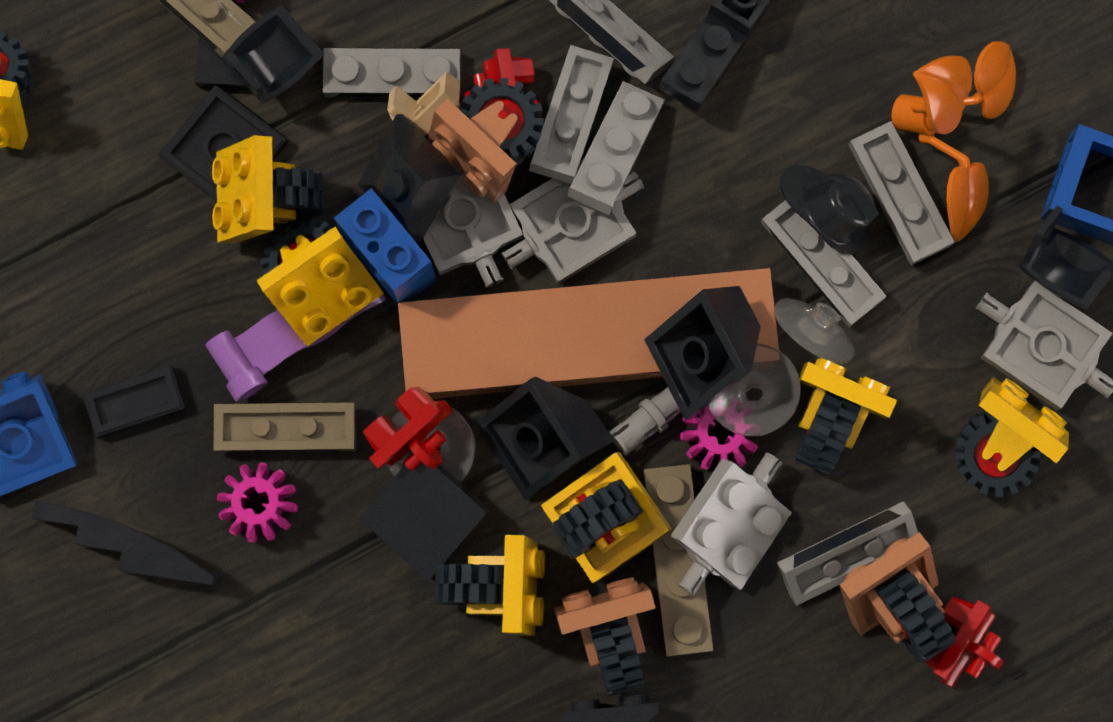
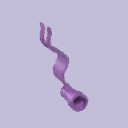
M384 295L380 296L309 346L304 344L278 310L267 315L235 338H233L230 331H224L209 340L205 346L229 383L226 385L235 402L239 403L255 395L268 384L263 376L298 351L326 340L351 319L387 299Z

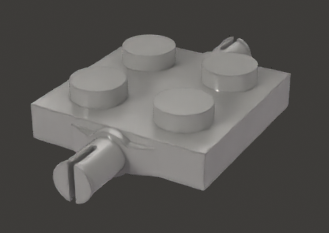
M632 172L628 176L610 215L567 197L571 184L554 178L509 204L515 218L522 227L524 236L523 241L501 253L510 269L535 255L537 259L547 266L559 285L635 238L637 233L624 214L622 200L644 188L641 179L638 180L636 172Z
M455 168L461 175L423 240L440 276L463 265L476 264L484 281L485 288L493 287V281L487 269L490 270L496 285L504 280L492 256L501 248L523 239V233L505 194L495 203L486 196L483 198L478 197L464 183V175Z
M1036 281L1029 286L1020 301L1010 308L997 301L989 293H986L975 309L998 323L994 339L981 356L982 360L1057 411L1063 407L1074 389L1084 383L1097 390L1105 398H1108L1113 393V379L1096 368L1100 351L1112 335V332Z
M767 452L764 454L765 456L752 475L745 473L734 462L722 458L671 534V537L686 549L690 559L693 561L681 582L678 583V586L687 593L695 596L709 573L718 575L730 586L741 590L792 512L774 498L767 486L778 468L783 464L772 454Z

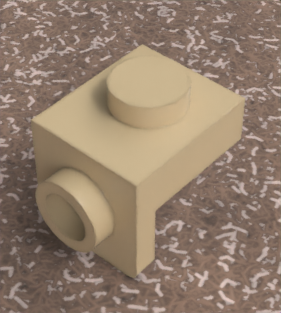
M446 71L417 101L401 88L395 86L389 92L387 111L392 121L396 114H403L425 137L430 131L434 111L447 98L459 109L460 82Z

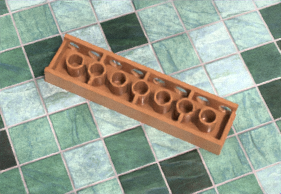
M770 268L398 303L405 390L407 391L411 387H420L432 399L512 392L535 376L557 387L662 378L663 376L644 339L702 289L740 286L761 325L752 369L774 367L776 362L780 361Z

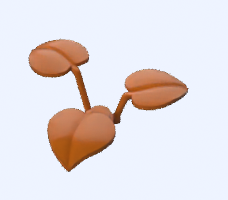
M993 41L981 51L974 72V84L977 93L973 96L968 97L972 87V73L969 62L963 56L948 55L935 59L913 72L923 97L902 94L895 100L892 108L891 119L896 130L918 133L919 142L934 146L959 163V166L955 167L950 173L946 198L950 233L954 242L962 240L980 220L989 196L988 174L982 163L973 162L970 164L968 156L934 137V134L946 135L952 132L958 126L965 106L980 103L982 115L986 119L997 118L1007 109L1015 90L1016 67L1010 45L1003 41Z

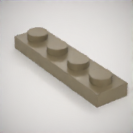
M690 464L644 469L645 490L672 528V531L652 544L665 656L713 651L705 580L695 596L678 586V583L681 582L693 561L690 559L686 549L671 537V534L695 500Z

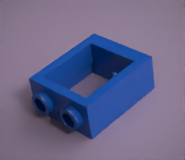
M1079 124L1068 137L1040 219L1046 220L1058 205L1063 208V212L1057 225L1113 245L1112 219L1071 205L1089 151L1092 150L1113 158V136Z
M372 188L334 217L343 238L397 306L401 302L414 301L437 282L431 260Z

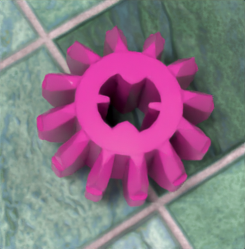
M720 396L711 403L712 410L706 407L699 413L700 417L695 416L691 420L683 418V422L686 425L696 429L684 431L680 434L682 442L696 441L697 443L687 451L686 456L688 459H693L701 452L706 456L700 467L704 471L709 469L713 459H718L719 464L722 458L728 460V457L741 468L746 464V460L740 450L753 454L758 448L754 442L744 438L760 433V426L758 425L744 426V422L753 416L754 411L752 408H747L738 415L735 409L740 399L736 396L730 399L727 408L722 407V397ZM715 423H722L723 430H731L732 437L728 436L724 445L718 444L716 437H709L708 430L712 431Z
M259 463L256 477H253L249 466L244 464L240 466L243 481L239 483L230 475L224 479L226 484L232 487L234 491L232 494L218 493L217 500L231 504L232 507L222 510L219 513V517L222 521L236 518L229 530L234 536L242 533L247 527V541L255 543L259 536V530L262 528L266 539L272 541L276 538L272 524L276 522L285 530H288L291 526L288 520L281 517L282 512L296 513L298 511L296 504L283 501V499L295 494L296 488L292 484L278 488L286 476L280 469L275 471L268 479V465L266 463ZM255 492L269 499L268 504H262L266 509L260 514L251 508L247 509V501L253 502L249 497Z

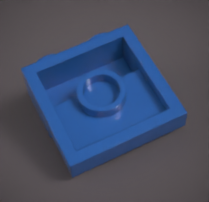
M22 371L1 381L3 389L0 390V496L76 466V458L58 420L59 413L41 374L30 378L27 371Z

